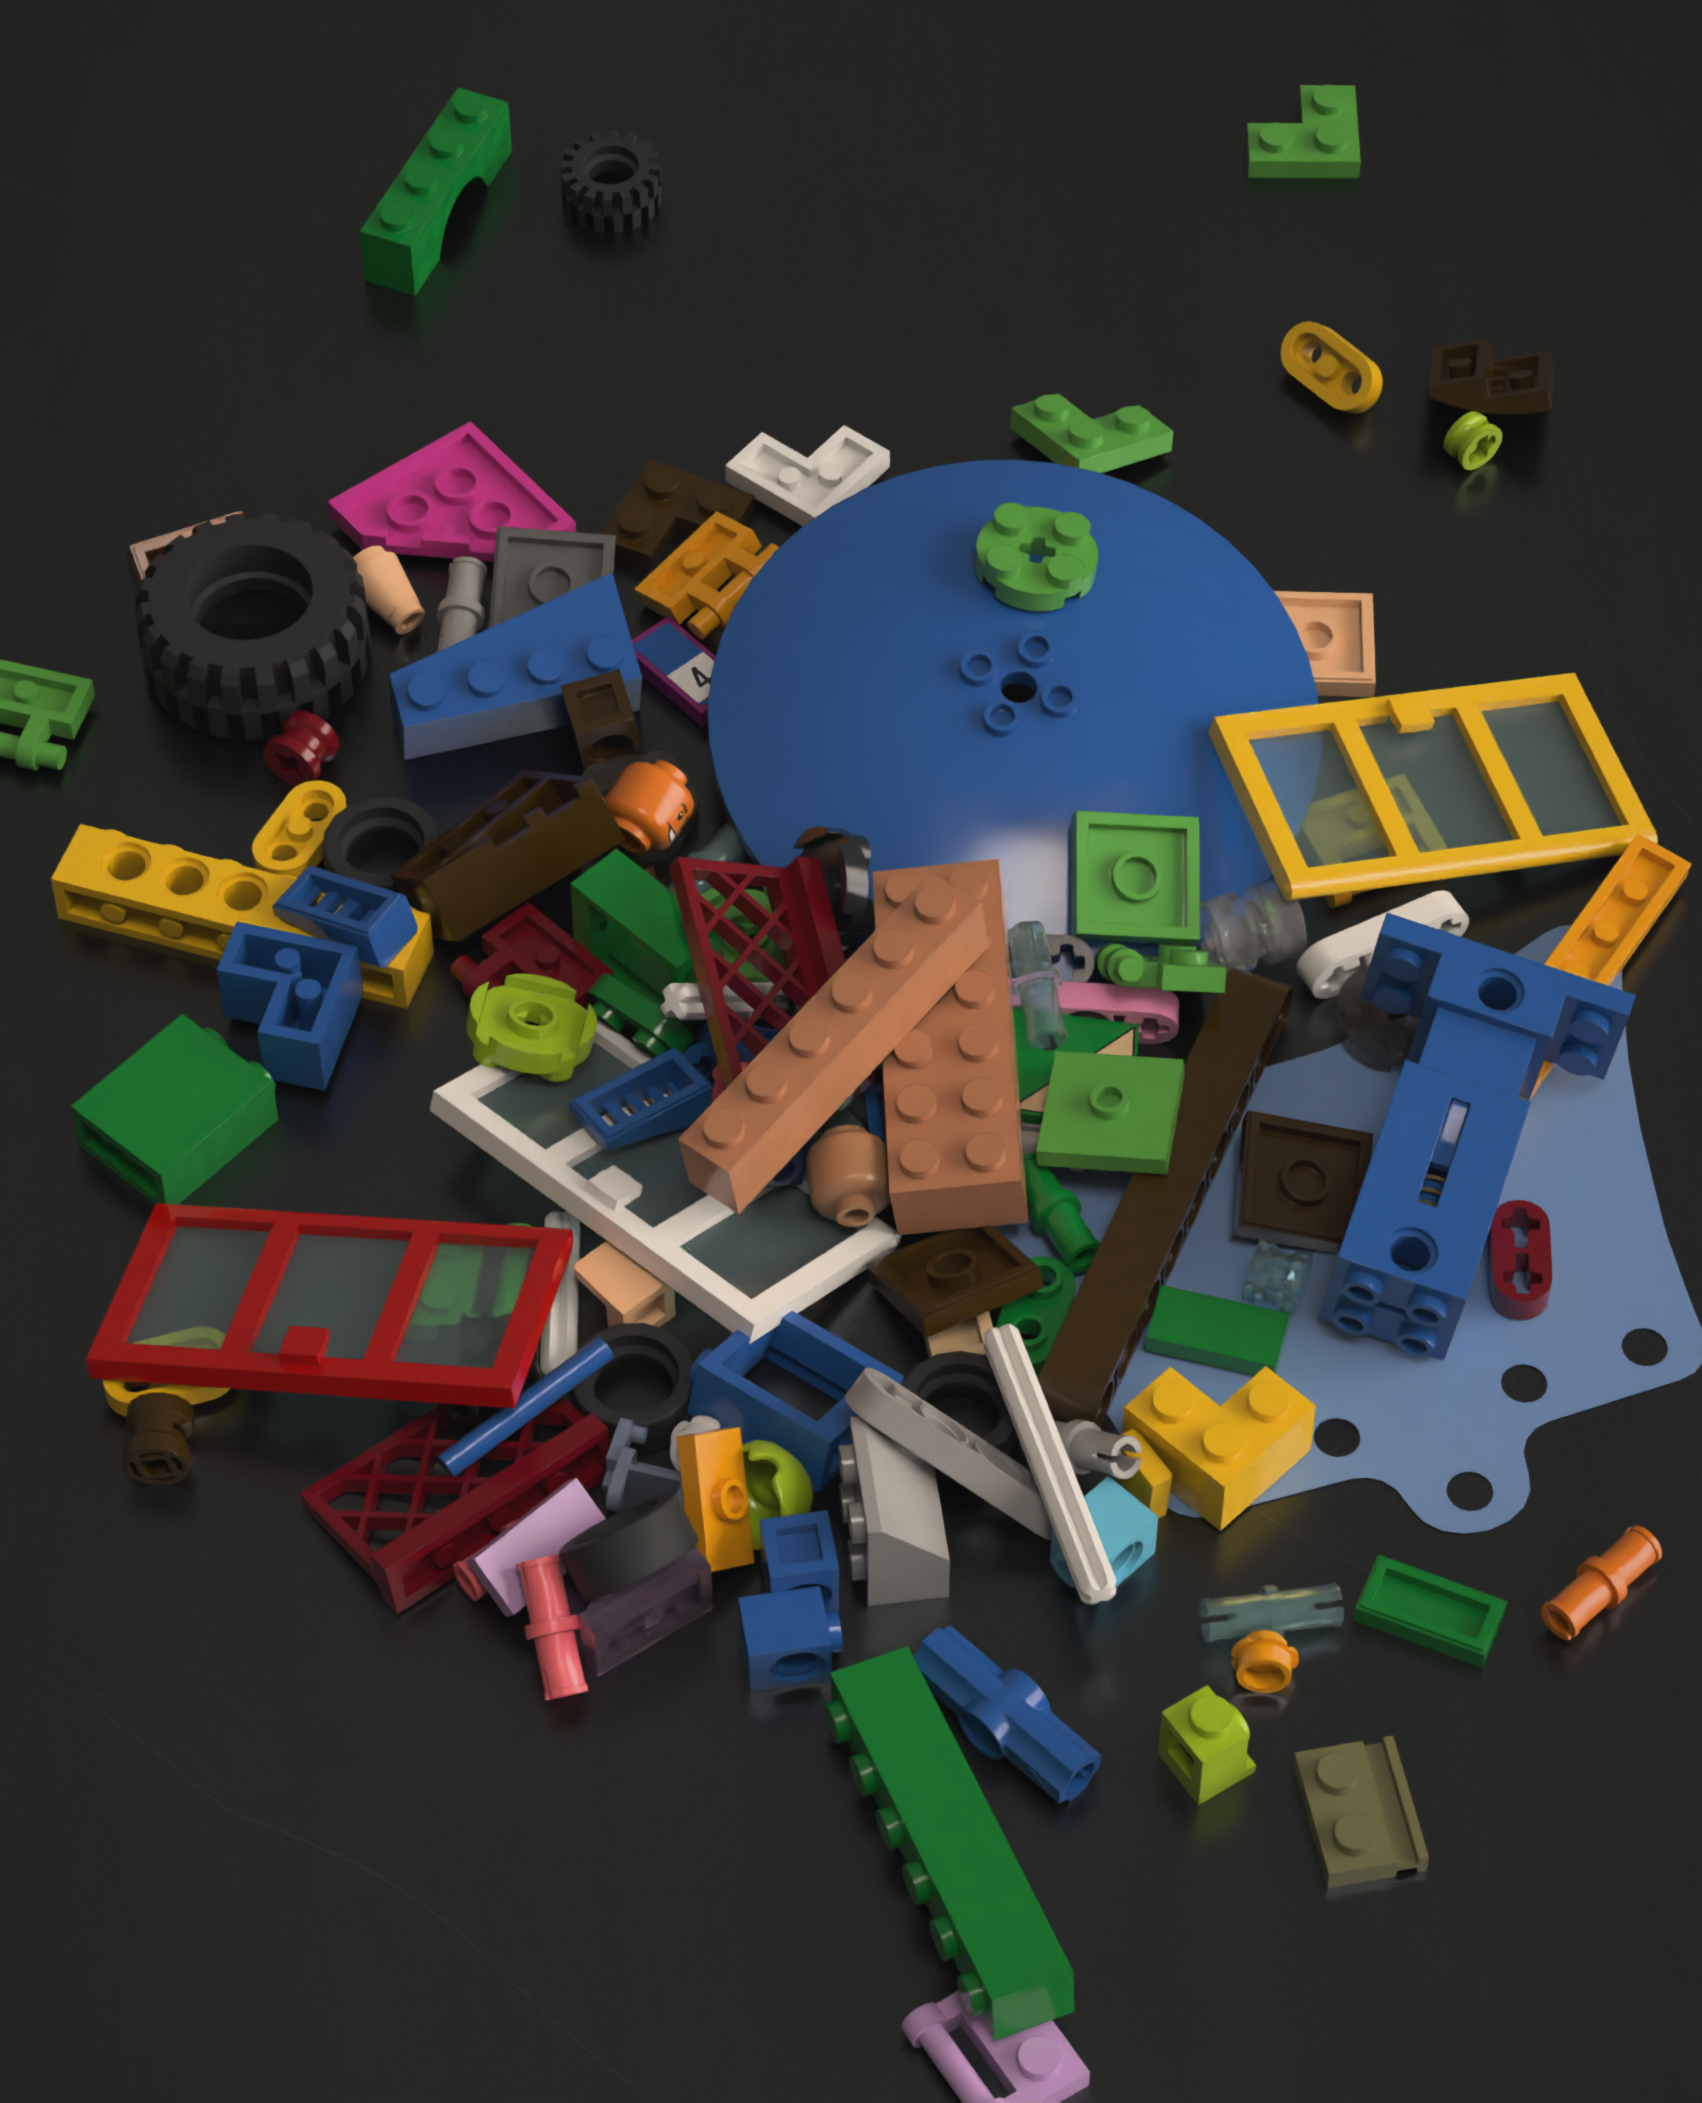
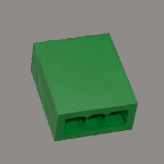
M183 1014L71 1105L78 1145L155 1204H180L278 1121L274 1093L276 1085L269 1072L256 1061L246 1062L230 1050L222 1036L210 1027L202 1029Z

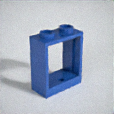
M791 1311L781 1318L779 1326L749 1344L750 1338L747 1335L736 1330L734 1333L731 1332L729 1337L714 1350L711 1348L705 1349L695 1360L689 1373L688 1380L689 1383L693 1384L687 1414L692 1417L697 1415L710 1416L719 1421L721 1428L740 1427L742 1444L753 1440L775 1442L802 1463L810 1476L813 1489L819 1492L840 1473L838 1446L850 1444V1417L859 1416L845 1401L844 1396L865 1368L875 1369L900 1385L903 1382L904 1376L798 1313ZM763 1358H766L839 1402L822 1418L816 1421L745 1379L743 1376Z

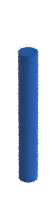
M596 1337L521 1393L515 1409L501 1408L438 1455V1461L444 1470L452 1478L456 1477L612 1360L614 1355L602 1338Z

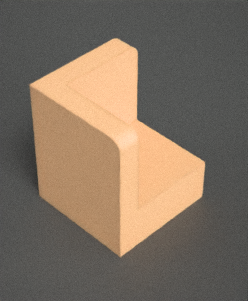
M605 1241L575 1263L574 1271L576 1278L606 1305L608 1328L625 1323H646L661 1327L676 1316L674 1289L610 1242Z

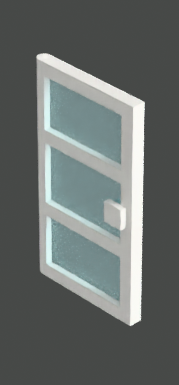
M598 1018L591 1053L585 1061L575 1066L572 1077L565 1081H549L542 1078L539 1074L519 1072L506 1067L491 1068L481 1064L433 1091L430 1105L432 1113L732 1333L739 1330L750 1338L749 1344L779 1326L781 1318L789 1312L799 1313L866 1270V1265L871 1261L892 1253L901 1241L902 1235H898L894 1228L877 1216L869 1223L856 1227L843 1226L837 1221L821 1216L811 1204L807 1171H805L802 1185L763 1188L740 1214H737L689 1182L678 1139L690 1126L606 1151L569 1111V1101L653 1059V1057ZM666 1093V1094H663V1095H664L665 1097H668V1096H670L671 1094H670V1093ZM649 1099L642 1100L647 1107L653 1104ZM628 1105L621 1107L628 1116L635 1114ZM607 1111L598 1113L609 1126L617 1123Z

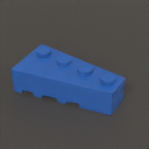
M611 572L390 673V708L404 760L569 726L570 722L561 685L620 669L632 711H640L642 675L613 573Z

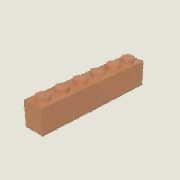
M931 871L680 1136L678 1141L689 1182L737 1214H740L989 947L982 902Z

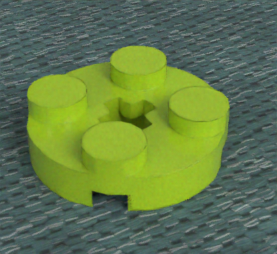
M512 974L506 975L504 986L493 987L487 991L488 981L475 990L470 1001L466 1030L474 1044L473 1057L480 1064L491 1068L506 1067L519 1072L539 1074L546 1080L559 1082L571 1078L575 1066L585 1061L591 1053L597 1029L596 1012L590 1004L586 1012L581 1005L575 1002L577 991L567 984L541 975ZM526 1022H534L538 1024V1026L526 1024Z

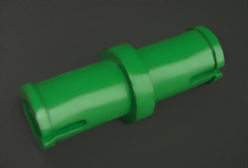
M1036 1152L1025 1154L1027 1205L1031 1209V1223L1039 1234L1049 1237L1065 1265L1073 1273H1081L1088 1270L1100 1246V1242L1094 1237L1080 1215L1081 1203L1072 1191L1062 1188L1049 1166H1038Z

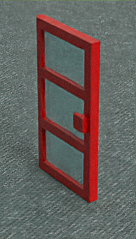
M156 1203L86 1357L91 1379L515 1409L572 1252L573 1232L571 1229Z

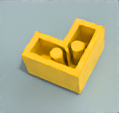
M1266 1366L1221 1406L1173 1368L1169 1367L1124 1406L1122 1434L1133 1428L1136 1432L1139 1431L1173 1474L1170 1491L1221 1531L1311 1450L1316 1405Z

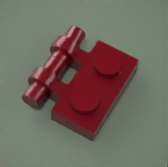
M528 901L481 936L483 952L489 956L486 960L478 965L469 956L461 955L453 962L450 968L451 975L463 984V993L470 999L475 990L488 981L487 991L493 987L504 986L503 983L505 982L506 975L535 974L561 981L576 990L575 1002L584 1009L589 1007V1004L594 1003L587 992L601 974L607 973L614 977L612 969ZM526 1022V1024L538 1026L534 1022Z

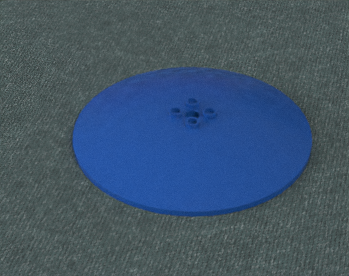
M980 460L939 465L903 474L865 488L831 506L802 526L773 553L753 577L734 607L720 639L711 674L708 701L709 752L716 786L727 817L743 848L755 865L786 868L797 856L801 855L803 849H793L801 834L812 827L845 829L852 835L864 836L870 844L871 857L867 867L869 880L868 898L874 905L872 875L874 871L999 859L1006 899L1008 933L1071 935V816L1076 811L1199 817L1200 940L1195 945H1191L1198 948L1233 923L1262 894L1274 878L1209 737L1208 731L1212 721L1216 716L1319 703L1309 658L1297 629L1278 596L1257 569L1229 541L1199 518L1150 491L1095 471L1046 462ZM1012 502L1021 504L1024 507H1044L1063 513L1076 512L1085 516L1091 525L1090 534L1098 547L1096 576L1089 592L1082 598H1080V592L1065 598L1064 607L1052 611L1019 609L1005 604L996 598V587L988 583L985 577H983V582L981 583L974 569L978 535L983 526L993 519L995 509L1001 504ZM1029 554V561L1042 563L1044 556ZM1022 684L1030 688L1035 696L1027 702L1015 703L1006 699L1001 691L1008 685ZM1321 731L1249 740L1295 841L1299 836L1301 826L1312 800L1319 766ZM875 919L870 932L867 935H856L848 949L855 952L875 931ZM1083 940L1092 950L1094 960L1098 950L1108 943L1122 944L1142 955H1158L1159 944ZM1061 952L1060 961L1057 963H1038V968L1057 969L1060 974V980L1064 981L1072 980L1074 970L1084 969L1085 964L1074 962L1072 952ZM1010 956L1011 969L1015 967L1031 968V963L1015 962L1011 960ZM1095 968L1092 983L1114 984V982L1099 975Z

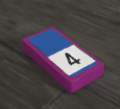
M668 616L632 640L640 672L646 680L701 727H704L708 724L711 674L716 656Z

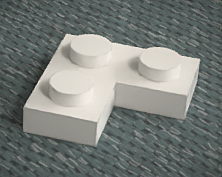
M845 425L808 458L761 432L725 465L726 482L743 492L755 495V499L799 525L804 526L831 506L868 488L890 467V451Z

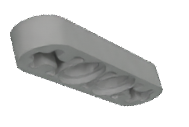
M865 1368L844 1396L846 1403L857 1415L1037 1535L1051 1541L1052 1524L1033 1474L1029 1469L885 1374L872 1368Z

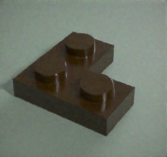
M649 459L599 534L616 535L615 560L651 572L676 532L690 537L716 511L746 526L755 512V495Z

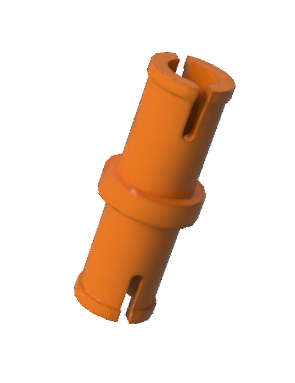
M1634 1525L1629 1527L1624 1532V1535L1600 1557H1588L1577 1568L1576 1578L1549 1602L1547 1601L1541 1607V1616L1546 1626L1559 1638L1570 1640L1603 1608H1615L1627 1597V1587L1653 1563H1657L1662 1558V1549L1657 1539L1644 1527Z

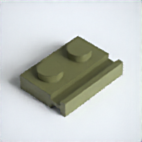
M1393 1735L1383 1737L1382 1742L1364 1745L1363 1741L1294 1753L1293 1769L1327 1888L1395 1877L1397 1871L1412 1868L1416 1869V1873L1427 1871L1429 1855Z

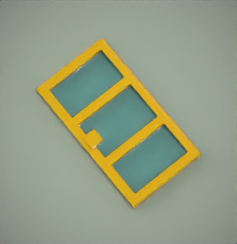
M1575 673L1216 716L1208 731L1209 737L1281 894L1286 901L1621 856L1637 833L1658 844L1656 831Z

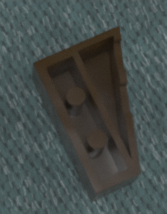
M523 769L393 872L390 877L399 893L406 895L411 907L417 911L430 914L432 938L463 942L481 932L486 924L626 839L592 777Z

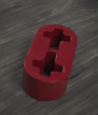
M1524 1200L1507 1201L1496 1209L1488 1237L1491 1302L1499 1313L1510 1319L1529 1320L1540 1315L1547 1307L1552 1284L1551 1233L1548 1215L1541 1207ZM1511 1227L1523 1228L1524 1235L1527 1236L1525 1248L1515 1247V1235ZM1515 1272H1525V1286L1529 1293H1517V1288L1513 1283Z

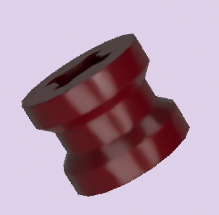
M297 710L292 712L283 723V734L272 737L263 749V758L268 768L278 778L296 787L304 782L318 779L321 773V763L330 762L340 749V740L333 728L319 716L308 711Z

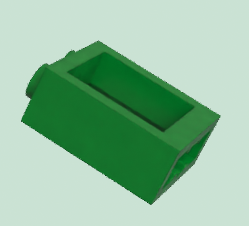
M615 849L570 883L574 940L614 971V978L658 1006L665 1002L662 991L667 985L671 983H698L676 895L618 849ZM711 930L708 933L711 947L724 958V941L716 932ZM675 1017L693 1035H696L707 1022V1020H680Z

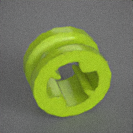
M1472 411L1463 415L1452 425L1444 439L1443 447L1450 456L1458 457L1457 460L1464 469L1474 470L1483 466L1493 457L1502 442L1503 434L1496 425L1488 424L1487 417L1483 413Z

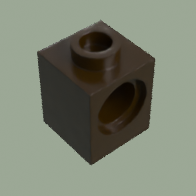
M620 669L561 685L570 726L585 774L644 757L635 717Z

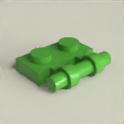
M0 659V723L24 729L21 736L0 732V757L13 759L18 767L37 771L40 766L61 770L66 761L67 749L65 746L48 743L51 735L74 740L95 698L93 680Z
M1108 943L1102 946L1095 956V968L1099 975L1120 986L1158 988L1163 991L1225 993L1226 967L1208 960L1209 952L1196 950V946L1159 944L1158 955H1142L1122 944Z

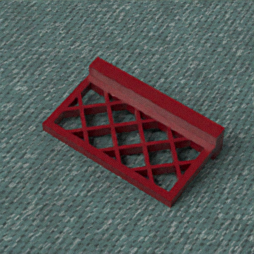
M797 856L787 868L678 857L669 866L724 1090L743 1071L736 1045L742 1042L757 1056L769 1043L752 1027L758 1017L761 1015L779 1032L792 1019L772 1001L780 990L795 1002L798 1013L846 962L819 858ZM695 880L706 881L726 899L718 910L698 893ZM747 885L767 887L766 892L772 915L744 891ZM731 905L736 907L760 929L752 940L724 916ZM711 930L716 932L740 954L732 965L711 947L708 935ZM765 935L781 947L786 969L758 946ZM745 960L751 963L774 984L766 995L738 971ZM725 985L754 1009L746 1020L741 1018L725 1003L722 991ZM874 1070L837 1109L838 1111H844L876 1080Z
M562 1396L522 1426L519 1442L502 1441L466 1468L464 1477L431 1476L435 1458L458 1441L441 1440V1431L455 1422L474 1423L469 1415L461 1419L452 1420L444 1407L437 1406L300 1493L303 1507L378 1583L382 1599L396 1614H399L455 1577L453 1564L460 1560L463 1561L500 1535L501 1527L512 1520H519L566 1481L577 1478L586 1492L601 1483L607 1471L606 1456L611 1445L608 1427L593 1413L586 1417L581 1415ZM492 1415L486 1416V1417L481 1421V1423H483L485 1420H487V1419H488L489 1417H491ZM536 1424L564 1425L567 1428L547 1442H532ZM400 1457L422 1458L418 1475H385L387 1465ZM481 1459L515 1460L512 1465L493 1477H477ZM345 1492L366 1493L362 1511L333 1510L328 1503ZM380 1493L413 1494L409 1512L376 1511ZM426 1494L460 1495L459 1499L437 1513H422ZM371 1530L404 1531V1534L376 1552L368 1545Z

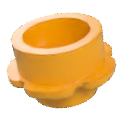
M1260 1630L1248 1634L1245 1638L1236 1642L1231 1650V1655L1233 1656L1231 1665L1236 1671L1238 1683L1242 1687L1258 1693H1272L1284 1689L1291 1681L1292 1669H1295L1299 1663L1297 1650L1291 1646L1287 1647L1286 1640L1280 1634L1268 1630Z

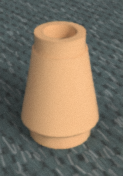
M371 546L359 552L353 559L357 563L358 573L363 577L367 607L389 626L393 627L398 634H405L415 629L423 621L426 612L420 605V601L396 554L386 552L381 546Z

